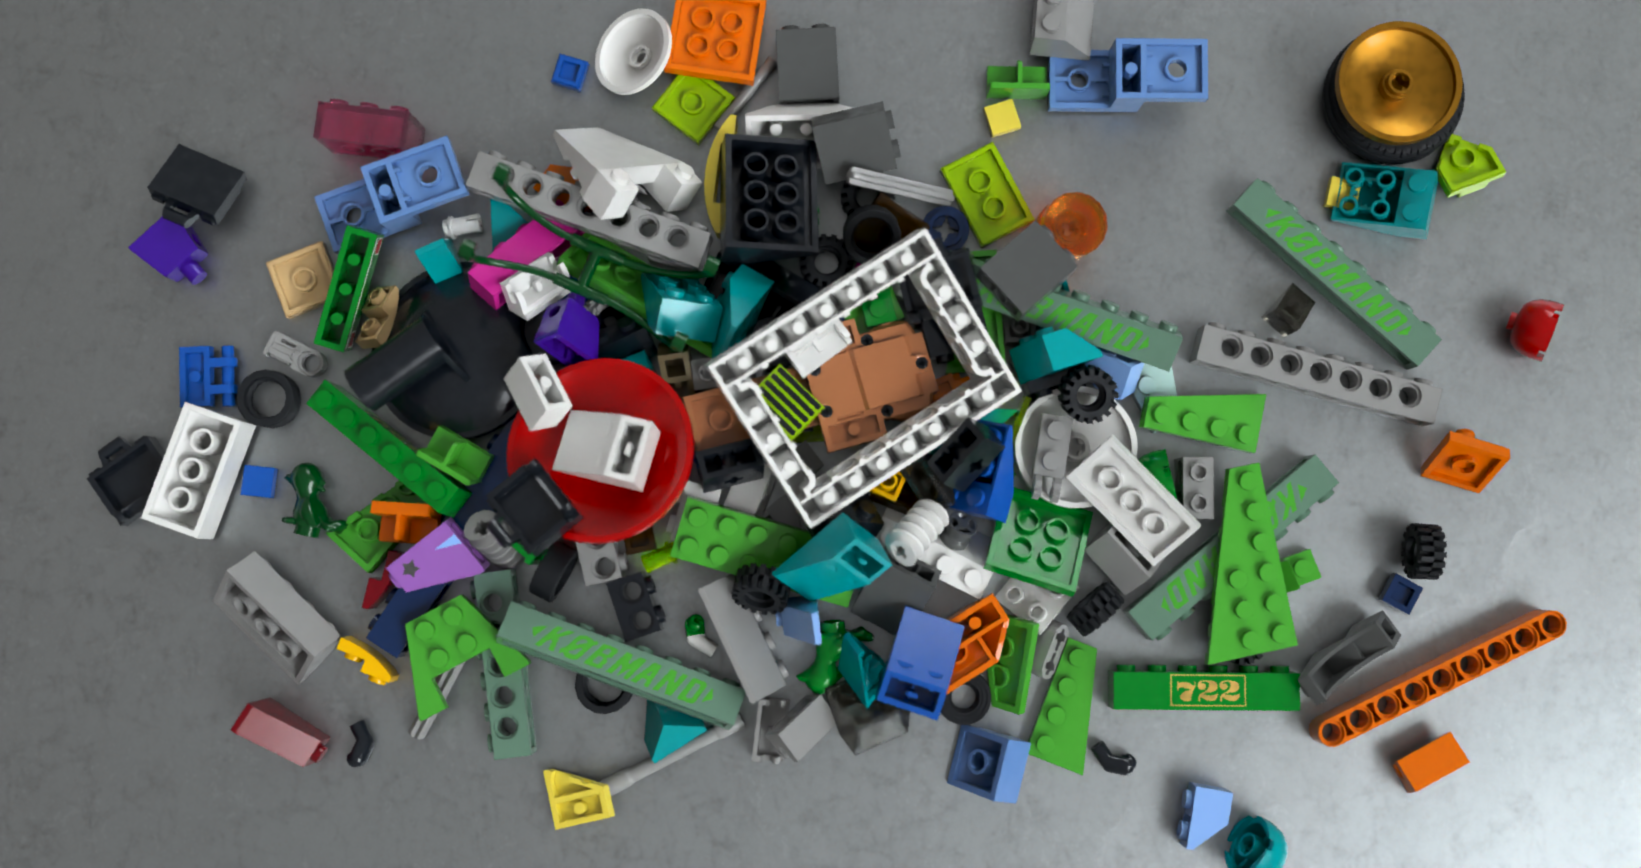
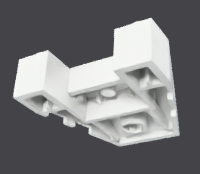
M599 127L554 130L552 134L564 160H569L572 165L570 173L573 179H578L582 186L579 191L582 199L600 220L624 217L639 190L635 184H642L665 212L687 210L703 183L696 176L693 168L685 162Z

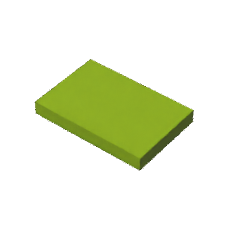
M994 142L940 168L942 177L948 188L953 190L955 201L961 212L965 215L981 249L1035 221Z

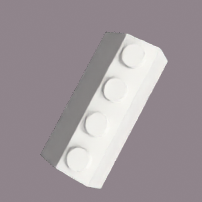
M185 402L141 519L197 539H214L256 425Z
M886 507L881 517L885 524L876 537L883 548L887 534L905 516V514ZM978 531L970 538L966 549L959 551L945 546L940 539V535H938L936 540L924 551L923 555L918 558L942 571L939 578L940 581L979 600L994 573L983 569L991 538Z

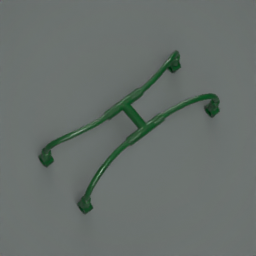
M498 162L492 179L497 181L498 185L502 187L510 199L531 218L561 238L570 241L571 245L589 252L578 280H574L558 272L554 274L547 270L522 263L475 255L478 243L464 238L457 256L464 258L466 261L522 271L553 281V284L603 306L606 304L637 322L673 351L681 353L689 335L676 331L672 340L666 335L655 334L649 327L647 320L625 305L609 298L608 294L590 287L589 284L601 258L616 265H624L645 273L680 279L714 277L721 260L709 255L701 271H677L657 268L625 258L626 255L576 233L571 234L559 228L537 213L508 184L512 167Z

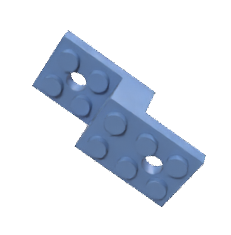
M1116 38L1110 50H1091L1089 61L1048 57V83H1050L1048 111L1138 112L1144 102H1206L1208 100V39ZM1173 63L1179 64L1184 70V75L1182 77H1173L1169 73L1168 66ZM1074 74L1083 75L1086 79V85L1081 88L1075 87L1071 83V76Z
M444 136L360 167L364 179L320 194L314 198L332 249L338 255L347 225H355L384 234V237L422 224L419 213L466 197L470 193L465 185L466 182L451 140L448 136ZM429 168L436 169L437 178L435 181L424 183L422 180L424 171ZM353 208H359L361 210V218L355 223L348 222V212Z

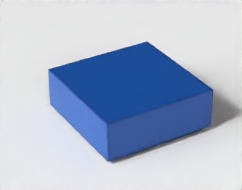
M559 54L551 79L552 84L581 93L589 68L588 61Z
M244 465L240 495L274 498L278 468Z

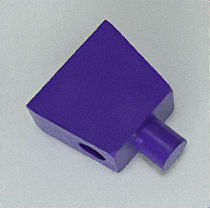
M162 216L128 247L163 276L176 282L186 277L193 285H196L207 276V272L199 263L208 256V251L192 226L184 228L164 219Z
M573 292L569 293L567 298L546 308L534 339L535 344L566 366L581 361L598 359L599 320L584 308L585 297Z

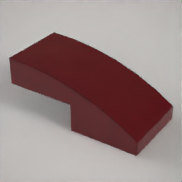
M398 550L388 551L382 578L372 577L368 580L362 608H377L387 598L395 585L391 582L388 576L389 571L386 567L405 552Z

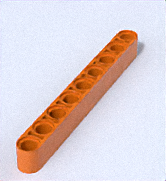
M1541 609L1530 611L1315 717L1309 724V734L1318 743L1329 747L1339 746L1559 638L1566 631V619L1558 611ZM1545 617L1549 620L1547 630H1544L1542 625ZM1518 630L1522 633V640L1519 644L1515 640V634ZM1492 643L1495 647V653L1490 658L1487 651ZM1463 657H1466L1468 666L1462 671L1460 661ZM1436 670H1439L1441 680L1435 685L1432 679L1433 674ZM1411 683L1414 692L1410 698H1407L1405 688ZM1381 697H1385L1387 704L1385 709L1380 712L1377 703ZM1357 710L1359 712V720L1355 725H1352L1350 723V715L1353 711ZM1330 723L1332 733L1328 738L1324 739L1322 729L1326 724Z

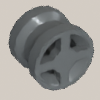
M955 511L950 514L949 524L947 527H944L943 532L940 534V539L950 549L956 551L964 550L968 546L970 538L977 531V523L969 514Z

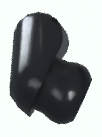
M364 719L349 726L356 739L346 759L351 767L365 765L369 761L375 747L374 739Z

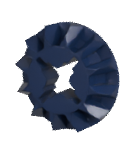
M940 206L932 209L923 220L930 225L928 233L932 239L940 238L942 240L941 232L935 229L941 228L946 218L948 219L949 229L953 230L954 233L948 234L943 243L948 252L961 248L969 236L968 221L965 215L958 209L951 206Z

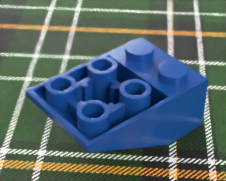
M977 420L988 426L1005 448L964 492L941 484L937 503L952 511H961L972 516L1006 523L1014 494L1013 426Z
M905 606L875 694L876 700L938 721L949 688L965 626Z

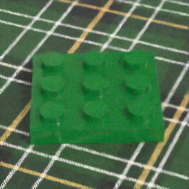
M1014 487V494L1006 523L995 521L983 569L1073 597L1077 589L1093 512L1082 508L1074 509L1056 506L1040 497L1038 500L1031 499V492Z

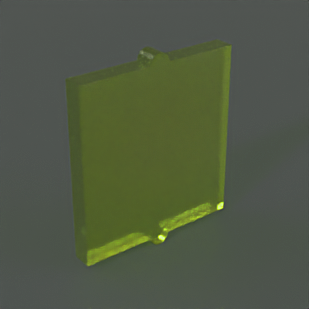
M1023 396L1016 408L1018 411L1014 414L1010 424L1013 426V444L1031 401V398Z

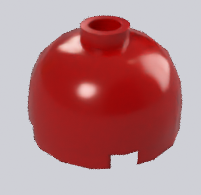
M1538 299L1524 304L1519 313L1512 312L1506 329L1511 330L1510 342L1513 348L1527 358L1542 362L1544 354L1538 352H1546L1560 316L1554 312L1555 310L1562 312L1564 304Z

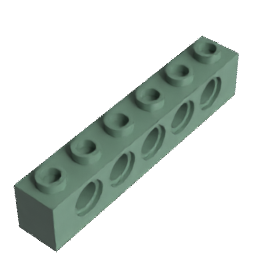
M516 569L474 575V581L470 582L472 599H476L477 608L494 626L502 624L511 601L516 603L520 601ZM493 594H497L502 600L501 608L498 611H494L489 606V599ZM488 649L479 654L478 658L483 660L484 672L480 675L482 690L487 692L488 703L484 704V716L486 722L490 721L491 734H488L487 737L489 752H493L494 760L532 755L537 752L528 668L526 666L504 677L502 671L496 667V660L491 650ZM502 686H506L512 691L510 702H504L500 698L499 691ZM505 717H510L515 721L516 729L514 733H509L503 728Z

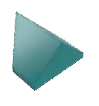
M847 632L843 636L838 670L866 709H868L876 699L875 694L886 663L880 655Z
M647 700L644 741L654 763H657L707 731L704 721Z

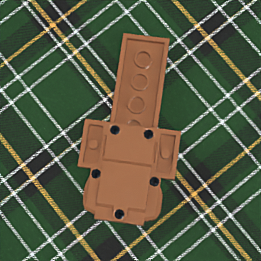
M854 318L841 321L851 335L849 336L852 339L850 345L804 379L801 378L795 368L787 369L825 407L805 429L820 426L827 454L873 442L887 433L884 421L904 422L933 403V395L939 389L922 332L916 333L907 321L884 323L863 334L858 333ZM768 375L751 380L759 386ZM719 388L683 397L693 427L697 451L750 438Z

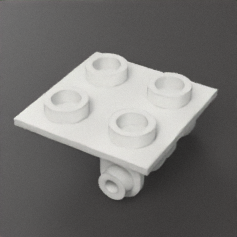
M1010 578L995 596L998 602L1017 617L1039 623V635L1044 632L1072 598L1014 578Z

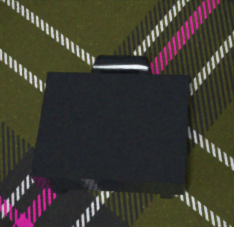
M178 144L147 188L153 200L162 204L165 203L162 211L164 219L184 228L190 227L199 218L210 225L215 224L218 226L241 193L247 178L244 171ZM176 207V208H178V209H180V210H183V211H185V212H187V213H189V214H188V215H185V214H183V213H180V212L174 210V208Z
M940 238L933 239L973 309L976 310L983 307L969 247H962L948 252ZM907 274L903 277L905 280L899 283L910 324H920L922 321L934 319Z
M118 436L98 451L103 467H98L88 474V482L110 514L118 520L120 526H128L141 517L166 453L155 437L142 436L134 442L135 445H132L126 439ZM124 448V453L116 457L114 460H110L111 456H113L118 451Z
M535 457L530 463L521 466L486 495L488 498L486 500L495 512L497 511L493 519L488 523L487 528L501 547H509L522 541L520 545L529 555L533 554L536 557L584 518ZM503 520H505L511 527V529L515 532L511 536L500 524Z

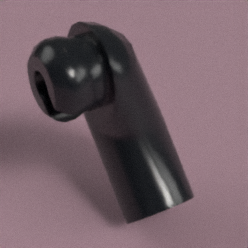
M1100 741L1091 747V751L1106 772L1126 776L1131 774L1137 765L1136 759L1131 754L1123 756L1112 755L1104 741Z

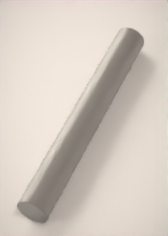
M769 56L755 73L754 86L745 85L716 121L714 127L718 131L730 114L737 115L777 66V62Z

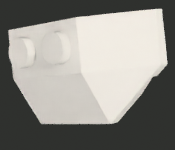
M838 103L775 104L745 114L746 135L815 140L812 131V117L847 110L852 107ZM816 147L817 169H822Z

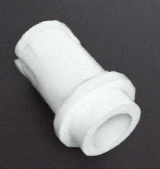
M479 213L453 218L451 215L442 221L446 238L457 239L459 235L483 232V228L480 227L483 224Z

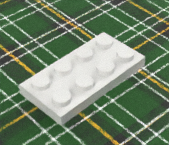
M1113 434L1066 477L1153 567L1201 526L1191 513Z

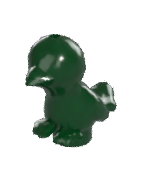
M312 463L297 465L292 473L284 477L294 488L297 500L293 509V517H282V522L295 525L294 533L303 536L319 538L321 529L327 532L342 534L348 524L345 520L331 518L329 511L319 497L320 492L326 491L324 488L326 482L324 481L323 472Z

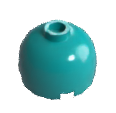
M1261 816L1256 818L1244 817L1234 826L1227 839L1229 842L1233 841L1230 846V852L1225 850L1224 855L1228 868H1283L1287 859L1288 845L1283 833L1277 826Z

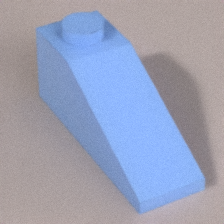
M803 596L788 598L786 608L782 612L777 611V614H775L777 627L783 626V632L786 636L814 645L822 644L818 601H809Z

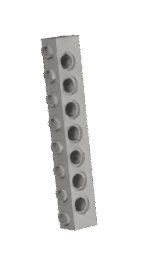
M490 150L488 154L478 151L465 184L472 193L522 210L510 199L502 187L498 185L497 181L492 179L498 162H502L512 167L510 172L512 178L508 184L524 202L544 218L692 271H701L703 269L713 242L712 234L708 232L706 226L696 222H691L689 226L679 222V217L668 212H662L661 215L650 212L651 208L636 201L629 206L625 213L628 215L627 222L622 226H614L613 219L600 220L596 214L593 216L584 215V210L588 205L582 199L579 192L582 187L579 181H576L574 185L565 182L564 177L555 172L547 171L546 174L535 171L536 167L527 162L519 160L515 164L506 161L507 157L496 151ZM534 183L541 184L540 191L536 195H527L530 185ZM560 194H569L570 199L567 204L563 206L556 205V199ZM654 224L657 226L654 235L650 237L641 235L642 228L645 225ZM676 234L686 236L685 243L680 247L670 245L671 238Z
M1209 322L1208 325L1205 324L1197 330L1189 361L1190 364L1422 427L1432 425L1435 422L1443 389L1432 386L1433 382L1422 378H1414L1413 381L1403 378V373L1385 370L1384 373L1373 370L1374 366L1368 363L1355 362V365L1344 362V358L1338 355L1326 354L1325 357L1314 354L1315 350L1309 347L1297 346L1294 349L1285 346V341L1275 338H1267V341L1255 338V333L1245 330H1238L1235 333L1226 330V325L1216 322ZM1223 342L1231 344L1233 348L1232 356H1226L1222 352L1221 345ZM1252 350H1257L1261 353V364H1256L1252 361ZM1282 357L1290 361V372H1285L1281 368L1280 362ZM1312 365L1316 366L1320 371L1319 380L1313 379L1310 374ZM1341 374H1345L1349 378L1350 384L1348 388L1341 385ZM1371 382L1376 383L1379 388L1377 396L1370 392L1369 386ZM1401 390H1404L1408 395V402L1406 404L1402 403L1399 398Z

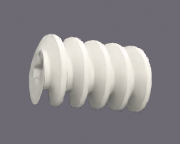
M930 499L918 500L885 538V545L891 557L903 566H914L917 559L923 555L924 551L936 540L937 536L943 532L944 527L948 526L949 516L946 510L936 501Z

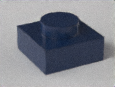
M1392 573L1378 600L1405 615H1410L1423 588L1397 573Z

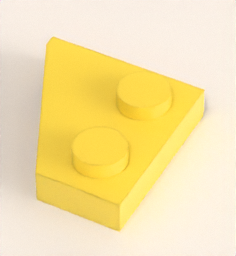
M554 768L543 771L555 830L615 816L608 784Z

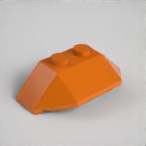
M993 593L961 608L946 618V620L965 626L947 694L999 662L1010 619Z

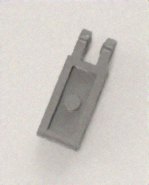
M1046 413L1041 414L1032 469L1034 478L1031 499L1038 500L1041 496L1042 477L1044 476L1053 478L1049 494L1050 502H1058L1062 479L1065 476L1074 418Z

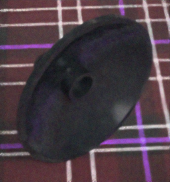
M461 262L462 273L436 284L429 273L425 271L399 290L397 313L387 341L377 348H372V352L344 371L350 387L369 409L376 411L386 404L399 420L422 434L433 437L438 426L443 425L465 439L489 434L516 417L519 408L504 377L519 357L534 355L525 337L526 320L511 312L507 303L495 310L470 288L468 272L474 262Z

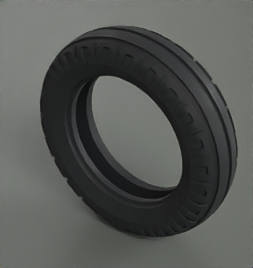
M1353 41L1345 46L1332 62L1326 75L1323 88V106L1331 130L1349 151L1371 162L1399 165L1411 163L1432 154L1449 139L1456 129L1463 112L1465 99L1464 82L1461 99L1454 115L1439 131L1420 142L1408 145H1387L1371 140L1358 132L1343 115L1335 92V75L1339 61Z

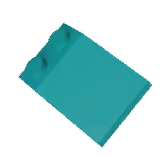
M744 264L735 273L730 271L722 283L721 287L725 291L724 294L718 296L717 301L723 306L715 343L712 342V359L745 339L749 328L757 322L774 284V281Z

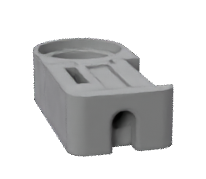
M278 331L272 333L263 350L265 356L273 357L289 365L291 369L312 378L323 375L328 366L327 358L324 354ZM310 355H316L319 359V366L315 371L308 372L304 366L305 359Z

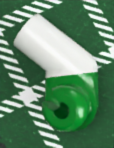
M693 614L686 619L684 625L687 643L711 658L718 644L705 636L703 617L699 614Z

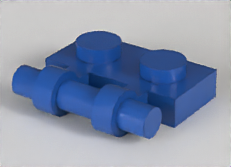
M211 346L179 347L181 408H183L185 402L204 408L215 407V395H222V406H235V395L238 392V385L235 384V368L238 367V358H235L234 346H221L222 357L214 358V347ZM214 368H222V384L215 385Z

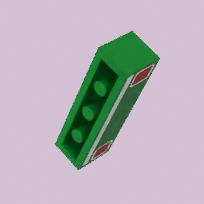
M355 225L346 226L313 344L343 353L352 350L362 315L361 310L365 305L384 234Z

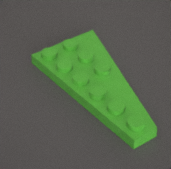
M1260 463L1225 469L1222 524L1219 527L1218 533L1220 542L1215 561L1211 604L1213 606L1211 624L1208 625L1207 634L1209 636L1208 652L1205 653L1204 662L1207 665L1298 645Z

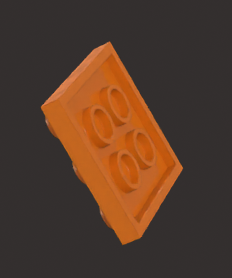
M676 0L671 25L672 48L669 60L664 68L665 73L754 86L767 0Z

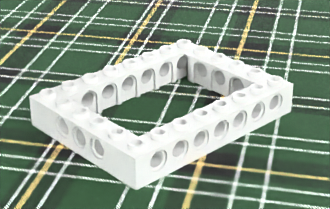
M926 228L917 229L704 364L799 516L810 529L948 440L968 417L977 421L1022 392ZM908 274L970 379L815 479L812 470L805 465L795 450L797 448L795 443L788 438L780 426V419L771 411L761 395L763 392L757 384L753 383L749 375L760 368L766 369L769 367V362L786 351L792 352L796 350L795 346L813 334H821L824 332L822 328L840 317L846 318L850 315L849 311L866 300L876 299L878 297L877 293L893 283H901L905 280L903 277Z

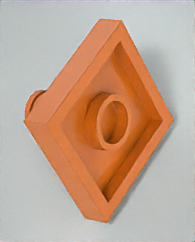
M1459 429L1456 432L1449 431L1421 466V476L1480 493L1510 459V449L1476 439L1474 432L1470 429Z

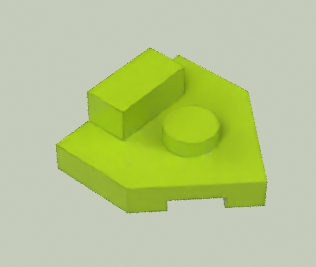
M1452 134L1445 142L1434 170L1438 173V182L1447 198L1454 195L1459 198L1483 189L1489 182L1503 177L1506 173L1505 168L1491 146L1482 143L1477 145L1462 140L1461 136Z

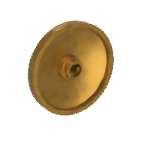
M1387 22L1363 32L1343 53L1335 75L1337 101L1347 121L1365 137L1387 145L1413 144L1439 131L1454 115L1462 94V72L1458 59L1451 47L1434 31L1412 22Z

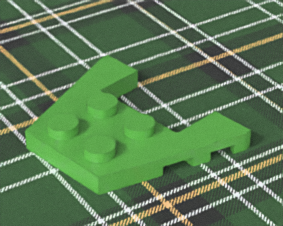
M464 594L405 624L420 721L449 707L435 677L488 649L491 650L504 677L532 663L522 652L496 643V636L499 630Z

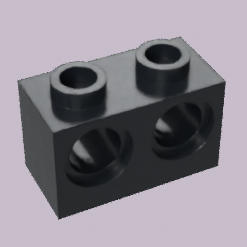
M641 571L606 583L625 642L664 629L662 623L666 622V616L662 605H656L653 593H656L657 590L651 575L646 576L645 571ZM630 582L637 583L641 588V594L636 600L630 599L626 594V587ZM645 611L650 615L651 623L648 628H640L636 624L635 618L638 612Z

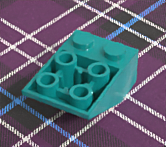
M1342 162L1336 207L1333 206L1331 221L1392 236L1427 240L1438 186L1437 171ZM1344 178L1351 187L1350 195L1344 197L1339 203V208H1337L1342 179ZM1356 188H1360L1358 201L1354 198V196H1358V191H1355ZM1347 202L1354 203L1355 205L1350 211L1343 209L1344 204Z
M649 273L641 274L647 323L655 334L674 337L676 331H680L689 335L688 339L715 343L723 306L714 298L713 294L708 292L707 287L698 282L699 279L671 278Z
M842 513L773 571L772 575L809 601H814L869 585L890 568L892 563L880 541L846 514Z

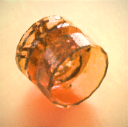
M1080 192L1065 193L1044 207L1036 217V221L1041 226L1045 225L1052 231L1055 237L1054 240L1062 249H1068L1076 260L1097 249L1105 239L1108 228L1107 216L1101 204L1092 196ZM1066 224L1069 226L1068 231L1071 233L1068 236L1064 235L1065 229L1062 228Z

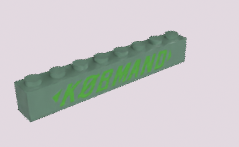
M1258 178L1253 181L1226 212L1406 370L1418 367L1442 340L1435 334V328L1428 322L1419 320L1413 314V309L1408 304L1395 299L1390 294V289L1384 283L1371 278L1367 274V269L1361 263L1348 258L1344 254V249L1338 243L1329 241L1324 237L1318 225L1312 221H1306L1300 216L1295 205L1289 201H1283L1276 195V190L1271 184L1266 181H1260Z
M971 253L976 275L980 267L990 259H986L983 262L973 258L974 254ZM977 278L983 306L1012 316ZM1062 285L1021 319L1043 328L1053 326L1054 331L1067 328L1094 346L1168 372L1183 340L1181 331L1177 330L1178 326L1165 320H1161L1160 324L1148 320L1149 316L1143 312L1131 310V313L1119 310L1120 306L1112 301L1103 299L1100 303L1091 300V295L1077 289H1073L1072 293L1061 289Z
M1315 454L1305 456L1265 490L1276 542L1288 533L1286 527L1294 521L1299 523L1311 513L1309 508L1317 501L1323 503L1334 494L1332 489L1339 484V481ZM1219 530L1122 610L1146 639L1153 641L1156 638L1161 640L1171 632L1172 628L1170 625L1177 619L1185 620L1195 611L1193 606L1201 599L1207 601L1212 597L1215 561L1220 542L1218 538Z
M511 601L497 633L496 643L726 730H730L734 726L745 696V690L739 688L740 684L727 678H723L722 681L715 679L705 669L694 667L693 670L682 666L680 660L670 656H665L664 659L653 655L651 649L641 645H636L635 648L624 644V640L616 635L607 634L605 637L594 633L595 629L587 624L578 623L577 626L566 622V618L558 613L549 612L547 615L536 610L537 607L529 602L519 601V603Z

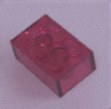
M330 99L329 102L318 101L313 138L332 153L384 159L424 143L425 128L409 112V109L405 107L390 106V109H381L378 105L368 102H361L360 106L349 105L347 101L341 99Z

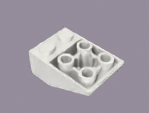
M571 410L552 470L643 492L661 432L652 421L622 414Z

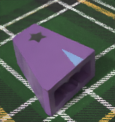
M450 517L386 567V569L389 571L388 576L391 582L396 587L403 588L405 592L481 574L488 568L490 563L482 553L478 552L470 544L469 540L464 537L463 530Z

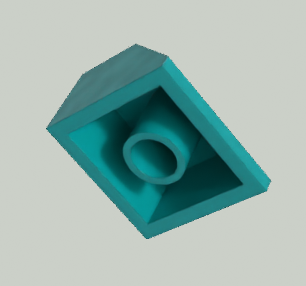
M1053 326L1020 339V345L1009 350L1021 385L1028 381L1103 357L1101 350L1069 329L1065 328L1054 331Z

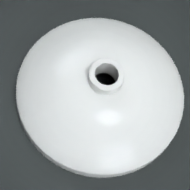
M644 8L631 10L617 18L603 34L595 55V70L601 84L611 92L619 95L634 94L651 85L663 72L670 57L672 34L667 21L657 12Z

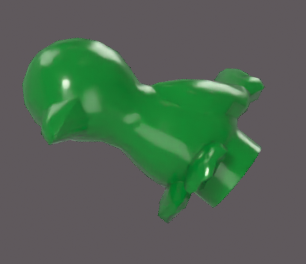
M842 619L821 621L822 644L815 645L816 658L808 669L796 675L799 681L804 682L807 688L815 694L822 695L830 692L843 677L838 667H836V663L840 660L843 636L849 632L860 641L873 642L875 638L873 633L862 626L852 630L845 629V620Z

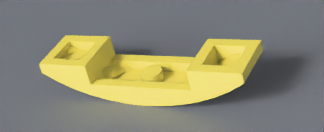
M732 114L725 120L714 138L705 168V204L717 239H721L720 203H716L720 178V150L725 133L737 134L738 131L737 115Z

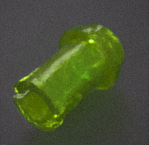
M666 541L664 542L665 546L641 556L643 566L648 573H652V571L671 562L674 564L678 563V558L670 556L674 541L671 543Z

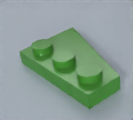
M1007 614L1010 621L999 662L987 669L991 690V703L993 707L1020 715L1025 713L1039 623Z

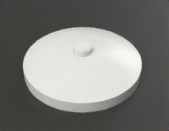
M1081 386L1077 392L1078 402L1082 405L1094 403L1098 398L1099 390ZM1058 389L1052 390L1053 394L1038 398L1022 415L1015 431L1013 446L1015 463L1022 479L1031 490L1034 478L1032 469L1041 414L1046 413L1072 418L1061 407L1062 403L1058 400V395H1061V392ZM1114 400L1117 403L1115 409L1110 407L1108 410L1112 414L1109 417L1103 415V421L1101 422L1093 420V424H1087L1085 421L1081 423L1073 419L1065 476L1062 479L1059 500L1057 503L1050 502L1049 494L1053 478L1044 476L1042 477V493L1040 498L1064 508L1075 509L1094 506L1066 477L1112 434L1137 458L1138 444L1136 431L1129 415L1116 400Z

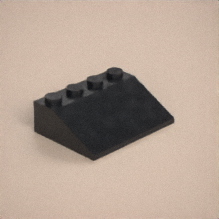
M725 133L720 150L721 262L752 264L818 255L815 140Z

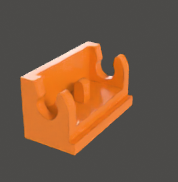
M1448 732L1395 761L1396 764L1392 766L1407 793H1413L1465 766L1470 761L1452 733Z

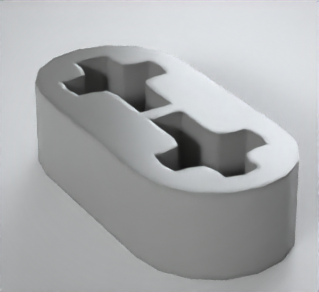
M1053 620L1039 636L1035 647L1031 672L1033 675L1049 679L1054 674L1069 635V629L1066 624Z

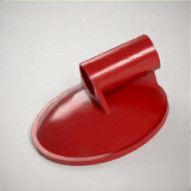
M601 358L581 361L557 371L556 374L572 404L571 409L556 427L534 431L529 430L520 410L517 412L507 444L506 460L508 475H512L521 466L530 463L534 457L543 465L584 517L561 536L562 538L587 544H605L630 538L659 521L676 503L686 486L694 458V434L689 414L674 389L661 376L642 365L621 359ZM571 410L622 414L652 421L661 433L643 492L552 470Z

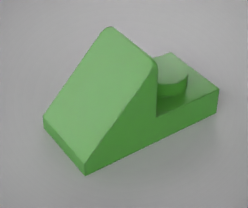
M1305 549L1280 559L1287 592L1298 590L1301 585L1322 578L1311 549Z

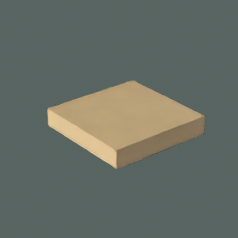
M323 241L266 262L286 318L292 319L324 306L335 268L326 244Z

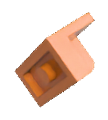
M386 501L371 502L370 513L381 516L379 541L417 544L441 525L442 514L438 513L428 504Z

